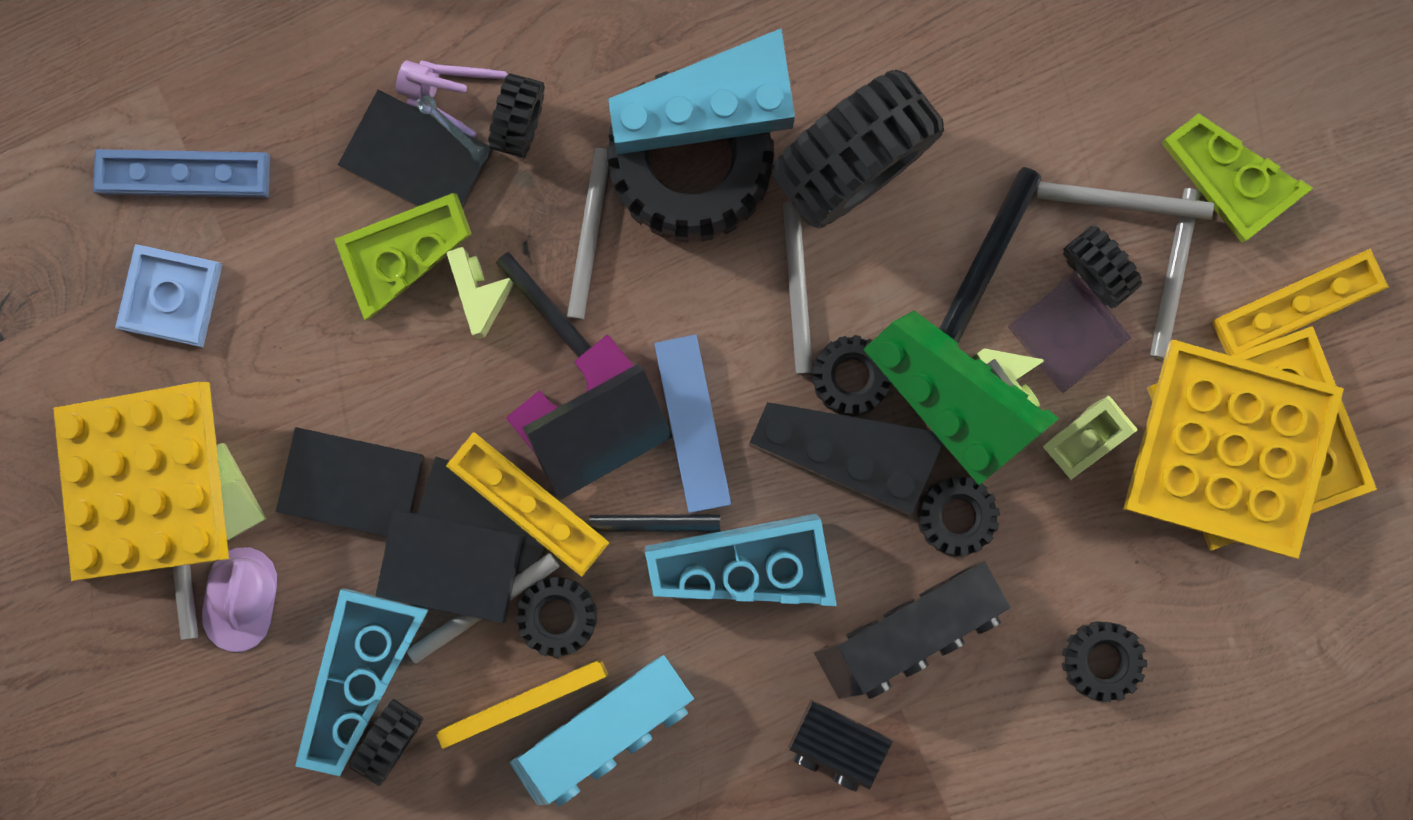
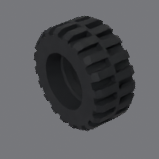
M668 71L655 75V79L668 75ZM611 122L608 133L607 162L617 197L622 206H626L630 211L631 217L640 225L644 223L656 235L664 237L665 234L675 237V241L688 242L689 238H701V242L712 240L715 234L720 232L728 234L737 229V224L743 219L748 220L756 211L759 201L763 200L772 174L774 140L771 139L770 132L727 138L732 151V161L724 180L709 191L699 194H682L666 188L658 181L650 165V150L617 154Z
M897 69L888 71L883 76L880 75L867 85L857 89L852 95L843 99L828 113L816 120L810 128L801 133L783 151V154L775 160V164L772 165L773 179L808 225L818 229L823 228L866 201L871 195L882 189L892 179L907 169L910 164L921 157L942 136L944 132L943 118L908 73Z

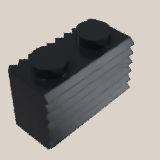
M811 699L788 748L796 753L793 761L814 772H817L819 766H823L835 772L834 782L857 792L859 785L870 790L893 741L889 737Z

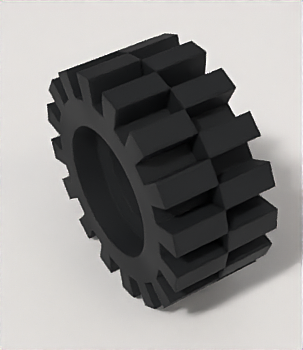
M509 73L505 77L500 95H498L496 100V109L492 115L493 121L490 124V135L488 137L490 149L520 158L526 157L531 142H533L534 132L539 123L538 118L542 111L541 105L544 101L543 93L545 91L544 82Z
M1090 226L1063 249V255L1067 259L1068 266L1074 269V275L1082 280V285L1086 289L1089 288L1092 295L1096 299L1099 298L1103 305H1108L1109 308L1113 309L1143 285V282L1140 280L1142 277L1136 271L1137 267L1134 262L1128 260L1129 255L1125 250L1121 251L1118 247L1119 244L1114 239L1110 240L1108 233L1104 230L1101 232L1097 226Z
M853 335V337L843 336L834 342L831 341L820 352L813 367L812 384H814L817 397H820L825 407L836 411L835 413L840 415L849 414L850 416H857L871 411L886 397L891 381L863 350L873 340H865L858 335ZM854 359L865 365L868 370L869 379L864 389L851 393L844 391L838 386L835 380V371L841 362Z
M959 476L942 480L931 486L920 501L921 506L917 511V517H919L920 525H918L919 530L923 532L925 541L941 553L953 556L977 553L983 549L982 547L993 540L994 532L998 531L999 523H997V516H1000L999 508H996L995 496L986 490L988 487L983 483L978 485L974 479L969 477L962 478ZM954 499H961L969 503L975 514L972 527L962 534L949 531L942 522L944 506Z
M552 577L541 580L527 589L517 606L519 609L518 615H516V623L519 625L520 630L518 632L521 638L525 639L526 645L529 648L535 649L539 652L538 654L544 656L562 657L578 651L590 640L597 623V609L591 594L580 583L568 578ZM554 599L567 602L574 613V621L571 628L562 634L548 632L540 621V612L543 606Z
M1106 621L1090 622L1089 625H1082L1077 628L1078 632L1075 635L1071 634L1066 640L1069 644L1062 651V655L1065 656V663H1062V668L1068 675L1066 679L1069 684L1073 685L1076 688L1075 690L1081 695L1101 702L1120 701L1125 699L1124 695L1128 693L1133 694L1138 689L1135 687L1138 681L1143 682L1145 675L1142 674L1143 667H1147V659H1143V653L1146 651L1144 645L1138 643L1137 639L1139 637L1134 632L1128 631L1127 627ZM1109 644L1119 653L1120 666L1113 676L1104 679L1098 678L1089 669L1088 657L1096 646Z
M391 700L359 746L349 768L375 785L381 786L410 744L424 718L397 700Z

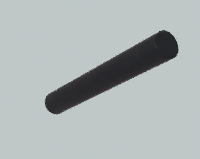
M510 252L505 253L496 261V264L578 358L592 347Z
M720 514L589 515V526L597 532H720Z

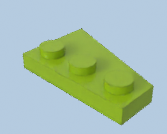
M1199 113L1161 142L1197 189L1201 191L1206 200L1214 203V210L1241 243L1247 241L1313 189L1304 181H1297L1280 170L1281 166L1270 159H1263L1243 146L1241 140Z
M449 194L334 239L364 321L374 317L445 258L448 251L454 250L472 235L457 194Z

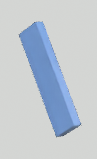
M95 149L93 192L98 195L269 198L270 155L265 152Z
M697 334L656 342L654 346L688 512L694 513L731 505Z

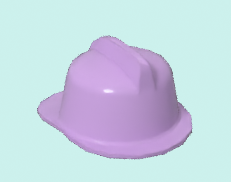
M250 547L235 548L228 551L229 559L215 561L207 580L202 609L203 627L208 638L217 647L229 652H243L257 646L267 635L271 624L277 590V572L273 562L263 552Z

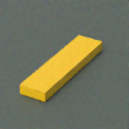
M1368 249L1216 318L1211 323L1226 355L1232 356L1282 337L1385 290L1389 286L1371 249Z
M475 432L471 434L446 465V467L581 577L584 576L610 544L602 535Z
M596 660L444 727L438 731L436 736L442 749L605 678L608 675L603 661Z

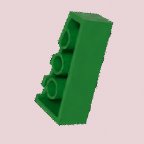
M913 310L893 321L863 350L975 482L980 485L1060 418L1048 409L1043 411L1027 399L1028 394L1016 385L1009 386L990 372L992 368L979 358L974 360L958 348L959 343Z

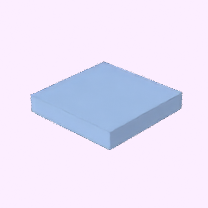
M135 244L115 328L203 348L223 264Z

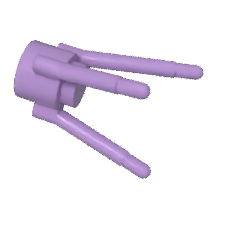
M408 60L404 61L398 72L396 92L408 96L407 104L419 108L455 129L476 138V131L425 101V98L433 99L438 88L460 93L467 91L466 85L439 78V74L505 80L508 74L505 71L439 65L423 60L419 64Z

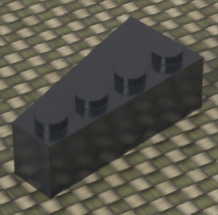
M767 402L748 446L907 516L912 515L943 443L931 430Z
M986 562L969 566L920 593V598L916 601L911 599L891 609L883 615V620L879 622L875 620L846 634L848 640L832 646L826 645L815 651L814 655L837 697L841 699L866 694L868 699H872L892 687L889 680L903 672L905 677H909L929 665L926 658L940 651L941 655L944 656L963 646L965 641L962 637L969 632L976 630L979 635L1000 624L1001 621L998 615L1011 607Z

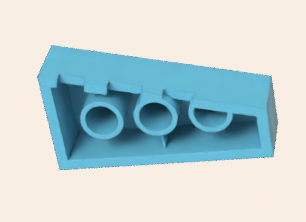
M780 28L609 98L608 102L617 154L793 129L795 113L782 29Z
M817 514L645 546L653 596L735 599L736 601L749 602L755 600L786 604L810 603L823 606H837L822 522Z
M346 588L340 590L296 767L336 776L341 775L428 612V608L376 597L375 595Z
M662 655L609 691L601 700L595 701L576 714L570 722L560 726L539 740L535 747L523 755L519 754L508 763L537 806L548 805L554 801L559 807L580 792L576 784L591 774L594 780H597L617 765L613 757L627 748L632 754L650 742L653 738L649 731L662 722L668 728L686 716L688 712L684 706L694 700V698L669 661Z

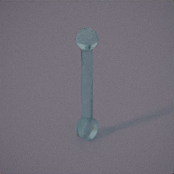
M424 95L418 99L417 107L423 114L430 113L471 152L473 161L482 163L487 159L488 152L486 148L476 146L436 108V102L433 97Z

